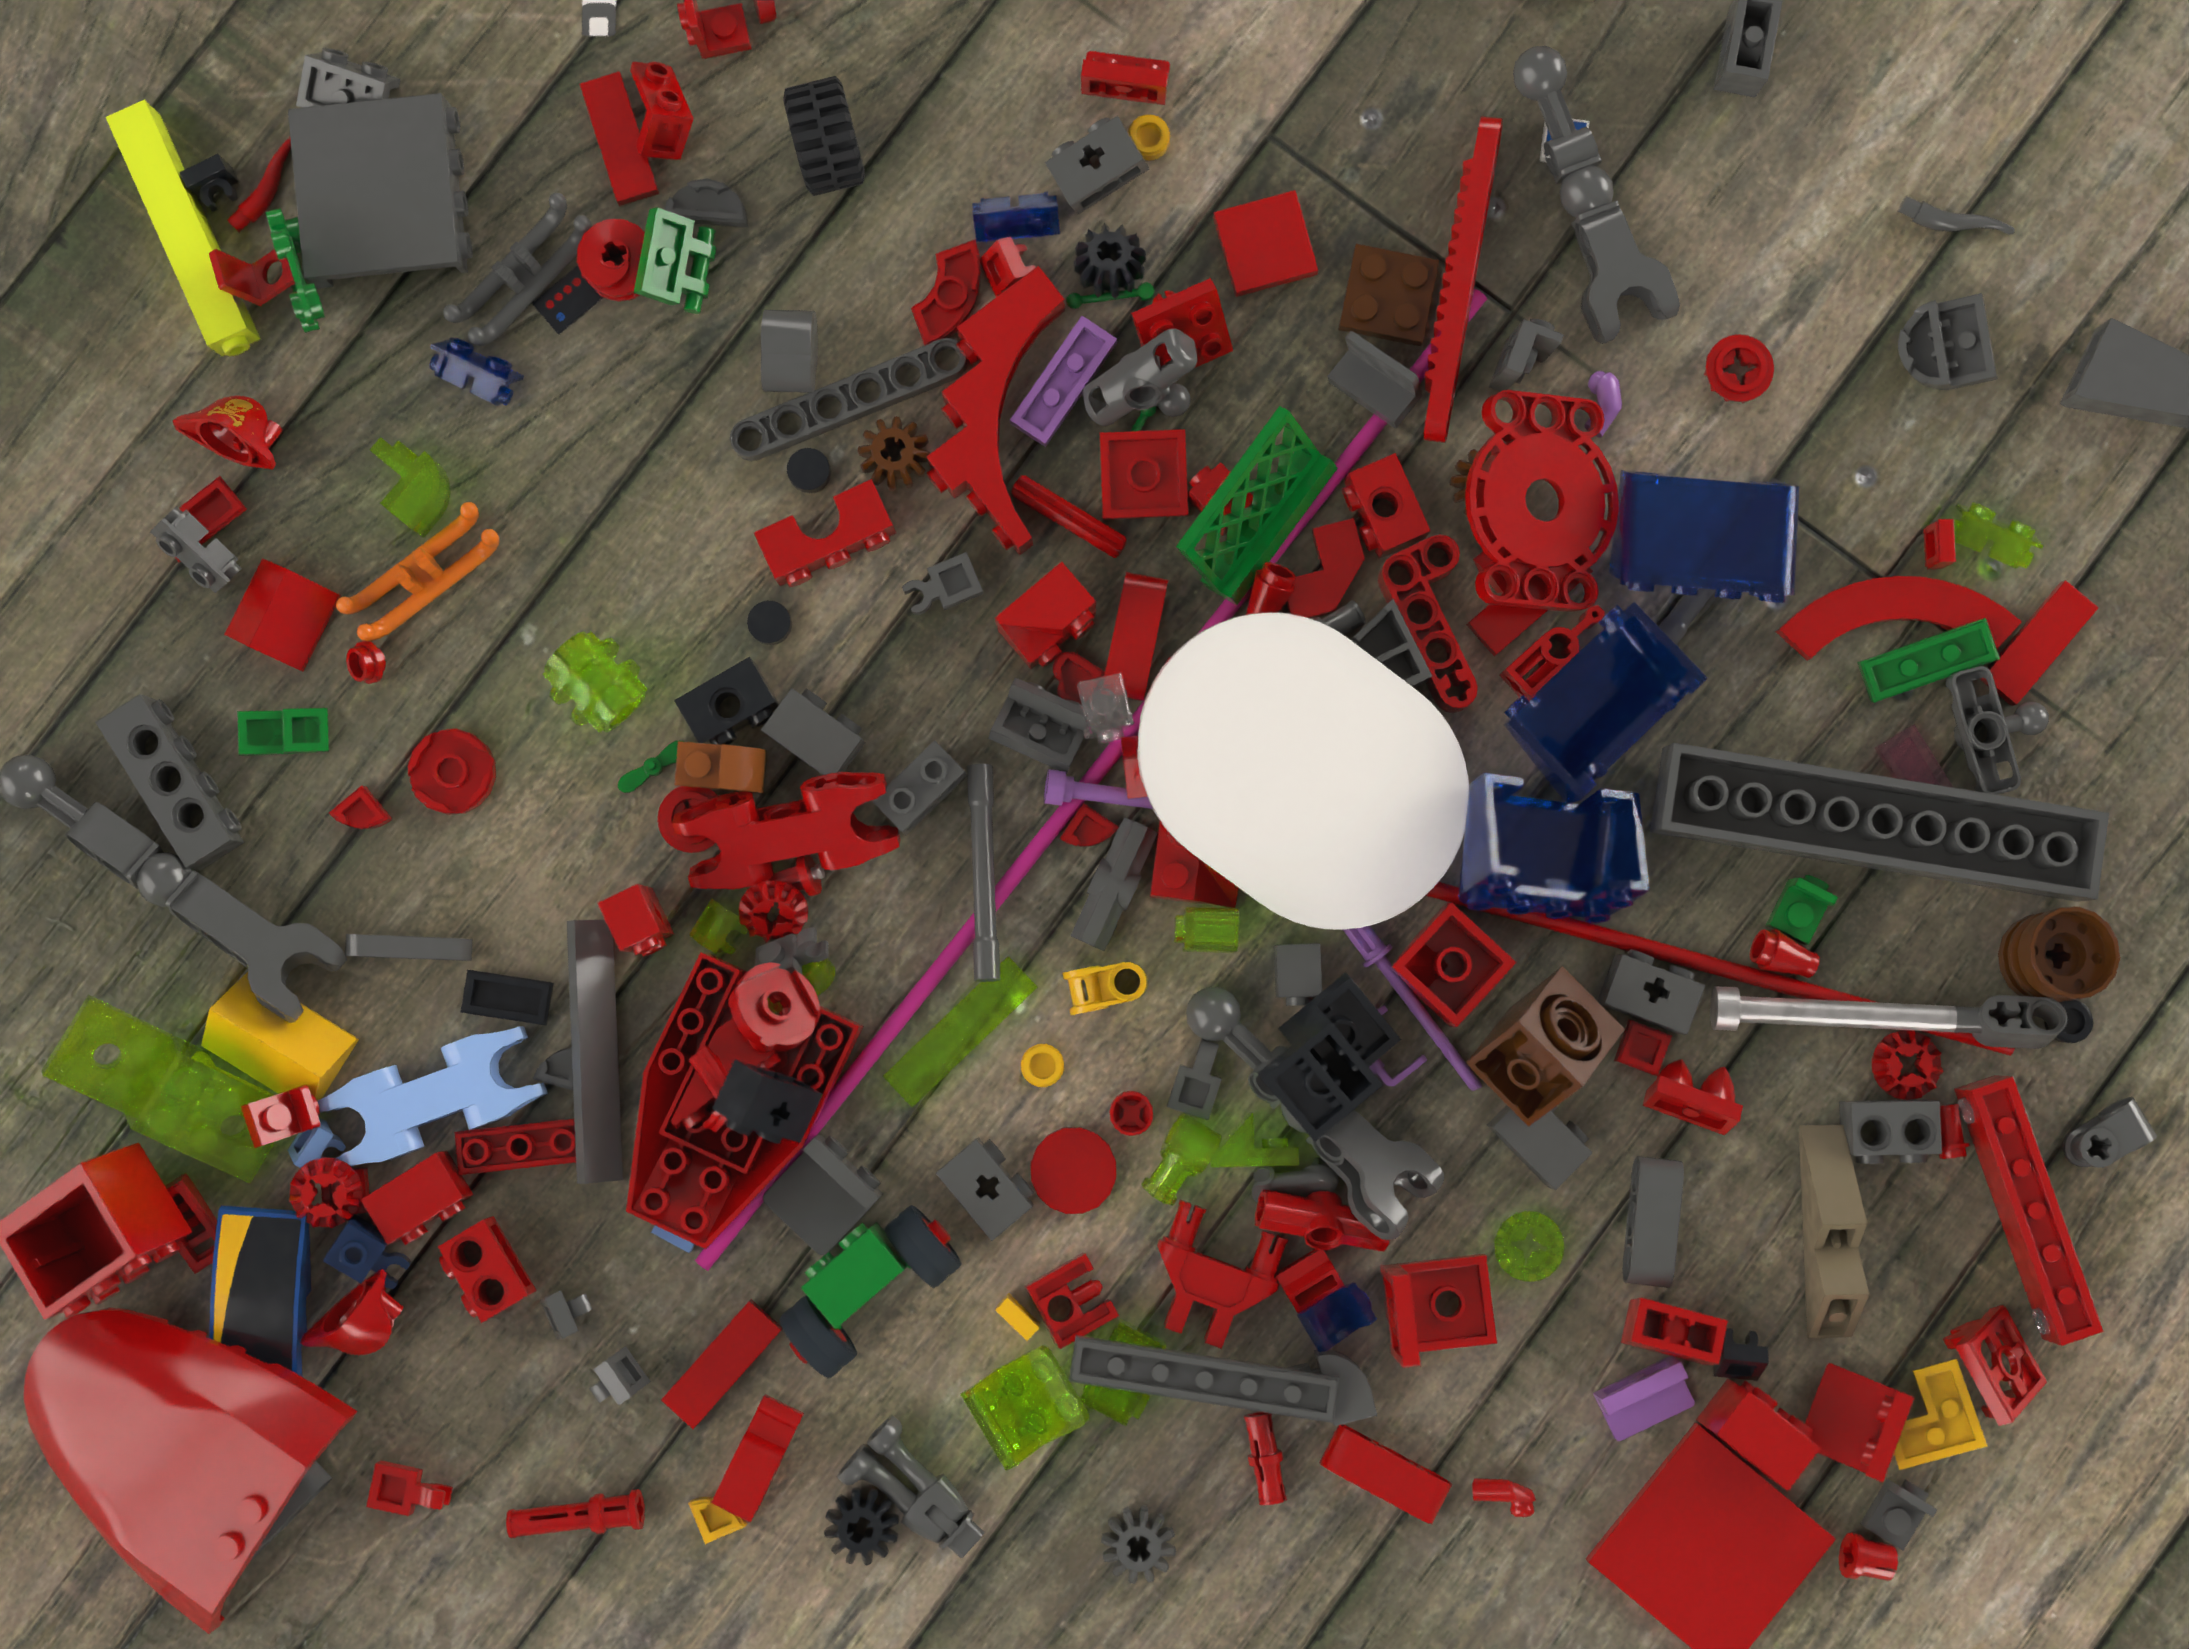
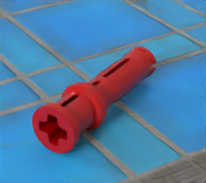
M640 1489L631 1490L629 1495L605 1497L603 1493L594 1494L593 1497H590L589 1502L550 1505L520 1510L510 1509L506 1515V1529L511 1539L519 1536L589 1528L592 1532H596V1534H604L609 1528L632 1526L634 1530H639L644 1527L645 1505Z

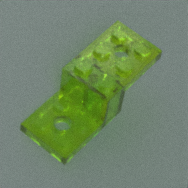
M89 994L41 1070L42 1076L125 1113L131 1130L247 1183L252 1182L276 1143L275 1141L254 1148L246 1121L242 1131L235 1135H227L221 1132V1124L227 1117L238 1115L244 1118L241 1106L274 1096L275 1094L216 1067L208 1051ZM103 1044H113L120 1050L118 1058L110 1064H100L93 1059L95 1050Z

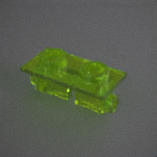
M1972 502L1970 508L1959 503L1956 505V508L1963 516L1960 521L1953 518L1955 543L1981 553L1988 539L1995 542L1987 554L1988 557L2009 565L2014 569H2017L2019 566L2026 569L2030 565L2034 553L2029 551L2031 546L2041 550L2044 546L2034 537L2036 530L2022 522L2012 519L2010 525L2004 524L1994 519L1997 514L1995 511L1975 502Z

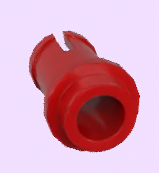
M1959 1104L1940 1106L1942 1154H1939L1940 1159L1967 1156L1966 1147H1970V1144L1964 1142L1958 1109Z

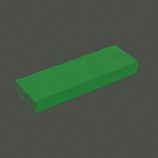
M1981 618L1861 660L1857 664L1870 701L1875 703L1947 678L1953 673L2000 659L1988 622L1986 618Z

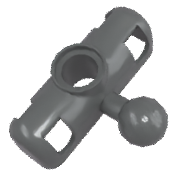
M1169 329L1137 351L1125 355L1118 364L1083 388L1085 409L1089 417L1098 425L1109 426L1133 410L1150 409L1157 404L1165 415L1176 417L1184 414L1191 402L1190 394L1184 386L1175 382L1188 372H1191L1197 364L1195 341L1178 329ZM1165 343L1171 360L1161 366L1159 356L1155 355V351L1160 344ZM1096 388H1101L1106 402H1100L1091 396Z
M1979 666L1951 674L1946 679L1945 685L1950 689L1953 697V703L1950 705L1956 722L1954 738L1958 746L1964 751L1969 771H1972L1976 778L1975 791L1998 795L2017 789L2021 783V775L2009 733L2017 731L2025 735L2041 733L2049 723L2048 711L2040 703L2025 702L2016 709L2013 715L2004 717L1993 675L1988 668ZM1985 678L1989 685V694L1977 697L1972 680ZM1978 721L1984 724L1987 729V738L1983 743L1978 741L1974 735V727ZM2008 761L2012 767L2013 776L2000 780L1996 763Z

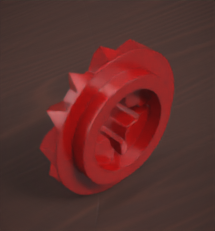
M1741 334L1725 337L1713 346L1706 357L1704 375L1708 378L1711 391L1717 392L1725 401H1736L1743 404L1761 396L1772 382L1774 375L1772 355L1768 348L1754 337ZM1735 357L1739 359L1741 366L1755 367L1742 376L1741 383L1737 379L1736 374L1723 372L1734 364Z
M679 786L668 793L659 807L657 817L659 831L665 841L673 848L686 853L704 852L716 844V842L706 836H682L675 834L672 821L674 814L688 808L686 802L692 807L718 795L709 788Z
M763 881L753 885L743 894L739 903L740 924L745 925L750 937L754 935L763 937L766 944L771 939H779L792 933L798 935L805 922L808 921V904L804 895L796 887L782 881ZM774 902H778L779 915L776 917V920L769 922L767 913L774 906Z
M1914 1030L1896 1031L1885 1036L1876 1046L1872 1056V1072L1877 1084L1887 1094L1904 1100L1922 1098L1929 1091L1937 1088L1936 1083L1944 1072L1941 1067L1940 1058L1942 1053L1936 1048L1930 1037ZM1895 1053L1904 1057H1912L1914 1054H1918L1914 1065L1921 1076L1908 1072L1900 1076L1903 1064Z
M329 1157L314 1159L303 1165L290 1182L289 1202L296 1211L297 1218H303L307 1214V1223L312 1227H329L332 1229L348 1221L355 1214L361 1203L362 1184L360 1178L351 1166L339 1159ZM336 1181L340 1183L332 1194L335 1203L330 1204L329 1201L324 1200L321 1203L312 1204L315 1199L314 1197L318 1193L315 1187L316 1184L319 1183L322 1187H327L329 1184L333 1185Z

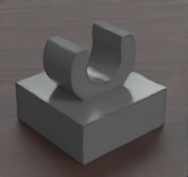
M558 1291L540 1299L557 1340L578 1332L574 1318L593 1310L586 1294L566 1302L562 1292Z
M625 1346L593 1369L601 1381L592 1386L590 1391L599 1403L612 1395L616 1403L620 1405L651 1381Z

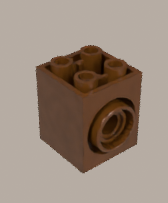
M1561 966L1508 1009L1466 1064L1529 1127L1585 1085L1625 1029Z

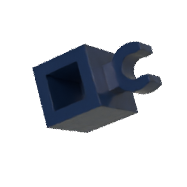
M356 1214L347 1221L323 1259L325 1263L359 1283L363 1282L370 1270L377 1272L383 1269L387 1274L385 1287L395 1289L398 1280L388 1274L387 1267L392 1264H398L407 1270L411 1264V1260L402 1253L392 1252L388 1254L383 1251L387 1243L378 1228Z

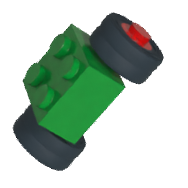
M913 1205L901 1212L897 1218L887 1224L885 1229L878 1222L869 1229L864 1223H861L838 1243L843 1249L839 1255L834 1257L829 1251L804 1272L809 1278L801 1287L806 1296L796 1302L779 1319L786 1336L791 1341L789 1345L792 1351L804 1364L809 1363L824 1377H833L857 1355L853 1342L842 1328V1323L904 1271L906 1267L912 1269L932 1288L939 1286L961 1266L957 1253L949 1244V1241L952 1240L951 1236L936 1219L931 1222Z

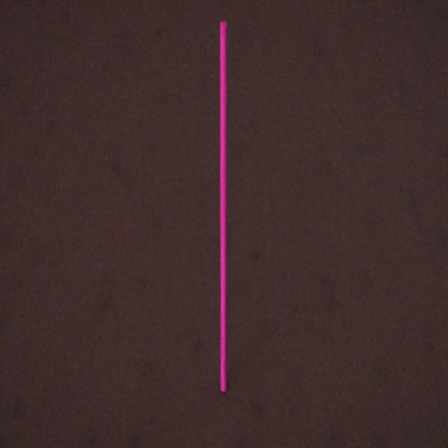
M1474 289L1469 321L1487 300V297L1477 289ZM1431 343L1409 369L1418 376L1419 383L1425 378V371L1428 370V355L1431 354ZM1375 414L1372 415L1334 464L1338 469L1269 562L1276 563L1388 423ZM1253 585L1238 605L1225 599L1198 633L1231 619L1251 595ZM1145 699L1079 782L1099 784L1122 756L1121 737L1138 736L1140 716ZM1072 799L1071 803L1063 802L1062 806L1055 810L995 885L996 911L1085 800ZM974 913L833 1087L804 1147L716 1240L698 1255L695 1261L702 1268L709 1271L764 1202L763 1197L767 1190L804 1152L803 1149L818 1135L975 939Z

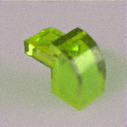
M380 437L370 448V451L402 476L380 504L410 529L425 538L444 515L450 500L448 476L440 463L426 451H423L418 457L399 440L391 446Z

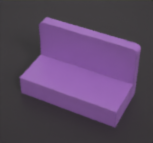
M1672 1356L1593 1393L1612 1435L1617 1441H1622L1693 1407L1695 1404L1684 1381L1689 1377L1681 1361Z

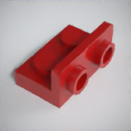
M1088 51L1086 60L1083 59L1081 94L1165 105L1170 63L1164 60Z

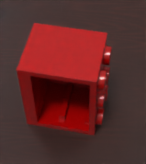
M138 1142L78 1164L0 1221V1246L42 1317L46 1320L62 1312L66 1318H69L92 1304L90 1300L92 1299L98 1305L112 1298L121 1291L118 1286L122 1281L125 1284H129L150 1271L148 1265L152 1260L157 1264L180 1251L181 1249L177 1243L193 1232Z

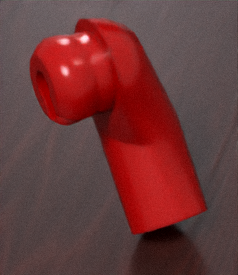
M1474 1478L1472 1485L1474 1501L1511 1502L1510 1512L1515 1517H1530L1534 1514L1533 1501H1536L1532 1489L1507 1479Z

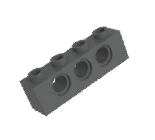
M139 694L96 721V724L185 868L202 870L245 843L238 833L242 829L241 824L229 808L224 809L215 796L219 793V789L211 776L205 771L201 773L193 760L197 757V754L191 743L183 735L178 736L171 722L175 719L168 706L160 699L156 701V699ZM156 734L158 737V747L155 752L148 755L145 749L146 741L151 735ZM178 770L181 775V782L178 788L171 791L167 783L168 777L173 771ZM200 806L204 817L200 825L194 828L190 822V814L195 807Z

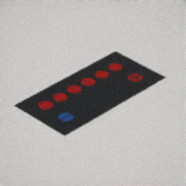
M577 265L532 304L559 335L603 299V297L587 283Z

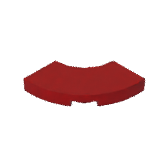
M975 239L936 254L938 273L935 285L924 300L911 307L924 345L940 339L950 338L957 331V326L969 317L974 308L981 284V262Z

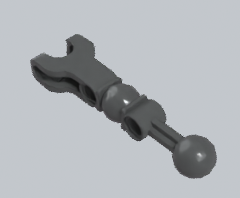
M1548 46L1531 47L1523 52L1515 62L1513 70L1514 83L1522 96L1537 101L1552 140L1544 142L1545 159L1550 172L1554 176L1555 183H1561L1559 191L1561 205L1569 215L1576 218L1572 222V226L1590 274L1589 285L1582 296L1581 310L1594 339L1601 344H1605L1614 340L1620 330L1621 323L1617 310V302L1620 296L1633 295L1642 299L1652 317L1657 320H1667L1675 317L1680 306L1679 298L1668 268L1660 261L1646 257L1639 251L1627 220L1619 207L1618 200L1612 202L1614 195L1613 182L1605 170L1597 167L1602 160L1599 156L1593 134L1587 127L1578 130L1575 128L1561 92L1567 78L1566 61L1557 50Z
M1209 986L1193 994L1186 1009L1189 1027L1194 1034L1204 1040H1223L1253 1069L1248 1077L1252 1091L1260 1099L1269 1103L1270 1107L1274 1110L1281 1101L1260 1078L1258 1073L1288 1048L1278 1046L1270 1051L1240 1022V1004L1233 994L1224 988ZM1281 1103L1282 1115L1287 1123L1297 1131L1307 1133ZM1355 1110L1350 1112L1316 1142L1310 1136L1306 1139L1309 1144H1312L1316 1153L1346 1183L1348 1202L1352 1214L1373 1234L1383 1240L1398 1238L1408 1222V1213L1396 1198L1393 1185H1399L1417 1198H1425L1435 1194L1444 1182L1442 1169L1419 1145L1408 1141L1394 1142L1387 1140Z

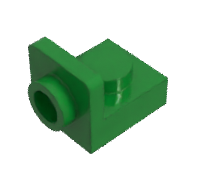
M1805 875L1803 879L1800 877L1788 879L1766 926L1779 930L1803 945H1809L1827 907L1835 905L1838 897L1827 891L1829 885L1826 882L1811 875Z

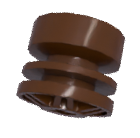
M2077 906L2057 908L2032 914L2016 921L2002 937L1998 958L2000 972L2008 987L2016 994L2027 997H2047L2063 1002L2090 998L2105 990L2116 976L2120 952L2118 939L2110 925L2097 913ZM2046 955L2052 957V960L2046 959Z

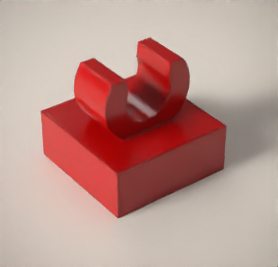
M1011 237L996 240L980 258L982 268L996 297L1036 268L1035 265L1024 266L1021 256L1027 251V247L1023 244L1015 245Z

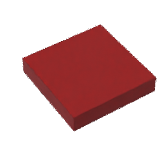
M1296 190L1214 212V223L1236 297L1318 274V266Z
M1185 429L1100 432L1103 520L1188 517Z

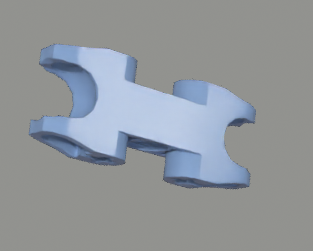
M519 1026L488 1034H474L441 1047L447 1068L407 1083H402L397 1065H392L354 1078L340 1089L318 1100L320 1113L350 1107L358 1111L365 1121L366 1133L362 1142L352 1150L342 1153L336 1159L344 1161L351 1167L364 1163L393 1160L425 1147L418 1129L422 1125L463 1111L468 1128L472 1130L512 1116L532 1101L547 1095L548 1092L544 1082L514 1088L506 1084L499 1074V1061L502 1054L510 1047L528 1038L525 1027Z

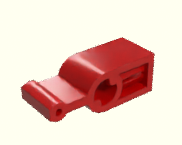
M1594 605L1580 615L1579 623L1571 630L1565 627L1550 629L1503 670L1499 676L1526 703L1576 658L1580 648L1577 636L1585 629H1590L1600 622L1604 617V610L1599 605ZM1549 640H1558L1563 644L1564 648L1560 652L1563 657L1562 659L1555 658L1549 653L1552 647V643ZM1538 664L1540 667L1524 680L1522 677Z
M765 1394L711 1503L751 1523L771 1485L804 1413Z

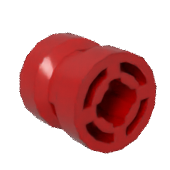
M1126 1091L1116 1096L1111 1103L1110 1119L1114 1128L1120 1133L1128 1136L1139 1135L1145 1132L1151 1125L1153 1108L1148 1098L1142 1093Z

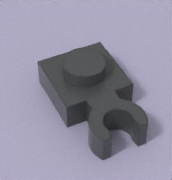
M967 552L927 568L931 578L930 581L924 583L920 580H911L902 586L905 594L920 591L924 595L923 601L920 604L910 607L913 615L927 612L932 603L940 599L944 610L984 594Z

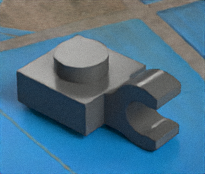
M814 927L806 928L800 931L797 937L792 933L757 947L755 966L763 963L782 964L779 968L785 969L790 973L796 970L802 974L803 965L822 961L829 956V943L826 940L817 943V930Z
M1201 1039L1193 1068L1180 1064L1167 1103L1168 1108L1209 1120L1222 1080L1221 1077L1210 1074L1219 1047L1217 1043Z

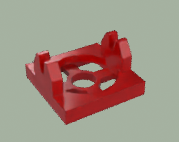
M2004 1305L1990 1308L1981 1319L1967 1322L1950 1331L1952 1335L1943 1338L1948 1349H1956L1984 1398L1986 1405L1981 1407L1984 1415L1987 1418H1995L1999 1426L2012 1423L2047 1383L2008 1310ZM1983 1340H1985L1991 1351V1368L1981 1353ZM2002 1353L2005 1354L2010 1363V1374L2007 1373L2002 1364ZM2001 1380L2008 1382L2011 1389L2002 1391L1998 1383Z

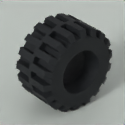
M833 76L785 88L783 101L802 176L808 191L813 196L863 184L865 177L864 167L845 92L840 80Z

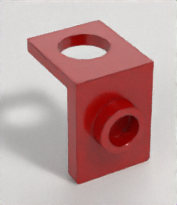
M214 249L209 253L218 288L258 306H262L295 284L288 259L279 260L275 249L253 264H249L218 249ZM280 261L282 264V275L276 283L269 284L267 280L268 270L273 263Z

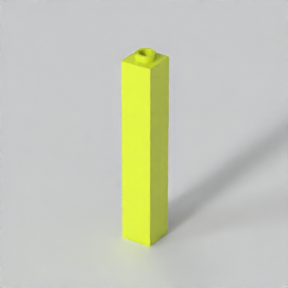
M144 99L105 117L207 346L220 356H236L244 353L250 348L251 343L260 340V336L243 299L218 288L209 253L214 249L220 251L221 249L197 196L186 187L179 173L185 169L161 115Z

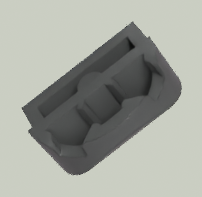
M1982 293L1937 303L1936 300L1928 302L1914 311V315L1911 316L1904 328L1901 329L1898 340L1900 359L1910 375L1921 384L1937 390H1952L1998 380Z

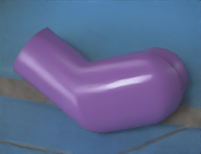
M1597 371L1590 376L1588 387L1593 394L1597 395L1598 405L1604 413L1605 422L1603 429L1596 435V437H1602L1620 412L1622 400L1620 384L1616 376L1611 372ZM1590 418L1584 425L1587 431L1591 424Z

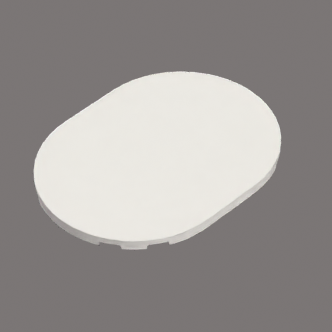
M1258 613L1234 617L1205 629L1188 640L1171 656L1153 681L1140 716L1137 755L1141 780L1156 816L1175 840L1190 853L1272 912L1293 922L1322 929L1344 930L1374 925L1395 917L1420 901L1435 887L1453 862L1466 829L1470 792L1465 759L1451 727L1437 708L1419 691L1335 629L1303 616L1286 613Z

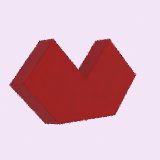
M1354 518L1312 528L1311 532L1322 570L1296 577L1293 583L1296 589L1286 602L1289 614L1312 619L1331 614L1335 611L1365 560Z

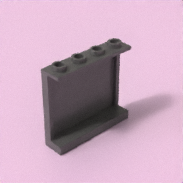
M442 93L288 109L304 279L309 283H314L318 289L333 287V279L446 267H456L461 273H468L467 259L472 258L473 250L469 233H464L463 217L468 216L469 210L466 194L463 190L460 191L459 175H464V160L461 150L456 149L454 134L460 133V119L456 107H452Z

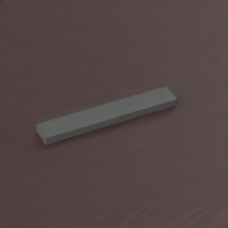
M605 920L567 921L577 1184L623 1180L613 936Z
M1076 1335L1069 1382L1334 1423L1340 1377Z

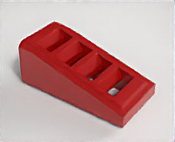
M184 1173L165 1185L172 1198L180 1194L184 1199L177 1204L181 1213L191 1209L195 1214L186 1220L189 1227L192 1229L201 1223L205 1228L189 1240L185 1237L177 1243L181 1249L178 1252L194 1274L213 1263L215 1244L198 1255L193 1248L210 1237L215 1241L217 1219L187 1173Z

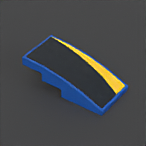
M222 1205L218 1210L213 1255L209 1338L227 1346L238 1345L247 1349L246 1354L267 1364L278 1363L302 1376V1344L300 1342L303 1334L307 1331L306 1298L311 1292L309 1223H307V1214L303 1218H297L296 1211Z

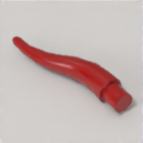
M290 137L272 157L257 188L237 206L239 209L227 219L239 233L249 223H255L271 205L279 188L283 164L291 150Z

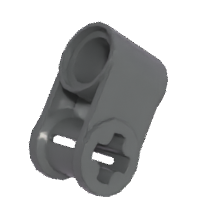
M2128 1097L2111 1104L2099 1112L2096 1117L2070 1131L2063 1141V1152L2065 1158L2077 1167L2092 1166L2103 1168L2111 1165L2128 1153L2146 1146L2157 1137V1134L2134 1097Z

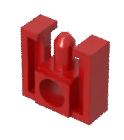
M1081 1253L1024 1286L1058 1349L1073 1343L1076 1335L1085 1336L1119 1316L1112 1301L1109 1299L1084 1314L1079 1306L1100 1295L1103 1286L1099 1280H1089L1072 1291L1070 1290L1067 1283L1094 1269L1086 1253ZM1063 1295L1070 1302L1069 1314L1062 1320H1053L1048 1314V1304L1055 1296Z

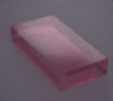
M1915 724L1910 725L1874 747L1893 778L1953 787Z

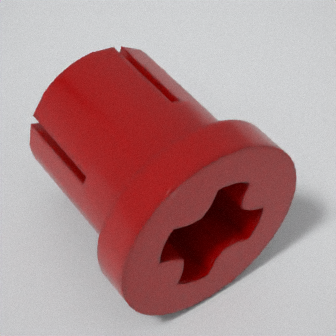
M1851 1532L1844 1536L1839 1550V1568L1845 1578L1857 1579L1860 1576L1886 1581H1891L1894 1578L1895 1570H1897L1898 1553L1893 1545L1864 1540L1861 1534Z

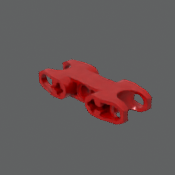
M836 772L813 777L803 782L800 786L803 800L756 809L752 793L740 791L715 796L674 814L672 825L675 834L682 836H706L716 842L721 851L718 855L700 861L690 867V872L687 876L690 887L698 889H740L771 879L774 875L771 862L818 853L821 868L825 870H838L858 866L899 848L900 835L898 827L866 825L859 821L853 812L857 806L875 800L886 793L887 783L884 773Z

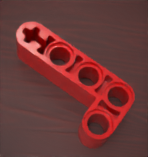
M1439 534L1390 556L1378 573V584L1387 604L1394 599L1432 674V677L1426 684L1435 703L1445 712L1457 713L1474 701L1477 696L1478 686L1430 587V584L1449 575L1460 557L1459 546L1455 540L1447 535ZM1440 548L1445 551L1448 556V565L1436 567L1431 564L1427 556L1428 550ZM1394 566L1405 568L1410 576L1409 583L1406 585H1396L1393 583L1388 575L1389 569ZM1413 604L1423 606L1428 612V622L1424 624L1412 622L1407 614L1408 606ZM1433 642L1443 645L1447 652L1446 661L1443 663L1431 661L1426 654V646ZM1451 665L1455 667L1456 670L1449 675V678L1445 674L1441 679H1438L1436 674L1443 673ZM1451 682L1454 687L1462 685L1465 690L1460 696V701L1456 696L1449 698L1446 694V691L1451 687Z

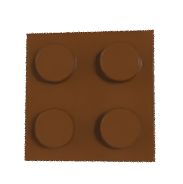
M1356 244L1338 330L1345 332L1353 331L1360 335L1421 347L1424 341L1439 260Z

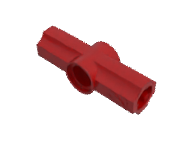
M1262 1189L1258 1197L1255 1211V1225L1258 1228L1303 1236L1306 1244L1311 1248L1331 1250L1344 1244L1385 1252L1390 1243V1240H1383L1373 1234L1352 1214L1350 1206L1343 1205L1341 1197L1330 1191H1318L1309 1194L1307 1197Z

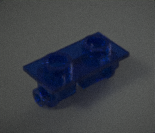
M1048 191L1039 194L1018 195L1019 206L1011 207L1010 196L988 199L980 198V203H972L976 242L996 241L1007 237L1016 239L1060 234L1057 195L1048 196Z
M451 337L448 340L433 343L430 346L431 349L440 353V355L434 354L429 363V368L434 371L436 377L463 389L466 388L469 376H472L475 379L470 393L493 405L498 406L501 403L507 406L514 393L513 390L508 388L509 385L524 378V375L511 370L512 364L495 356H482L474 352V346L465 340Z

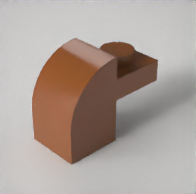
M678 741L674 785L764 794L767 750L735 745Z

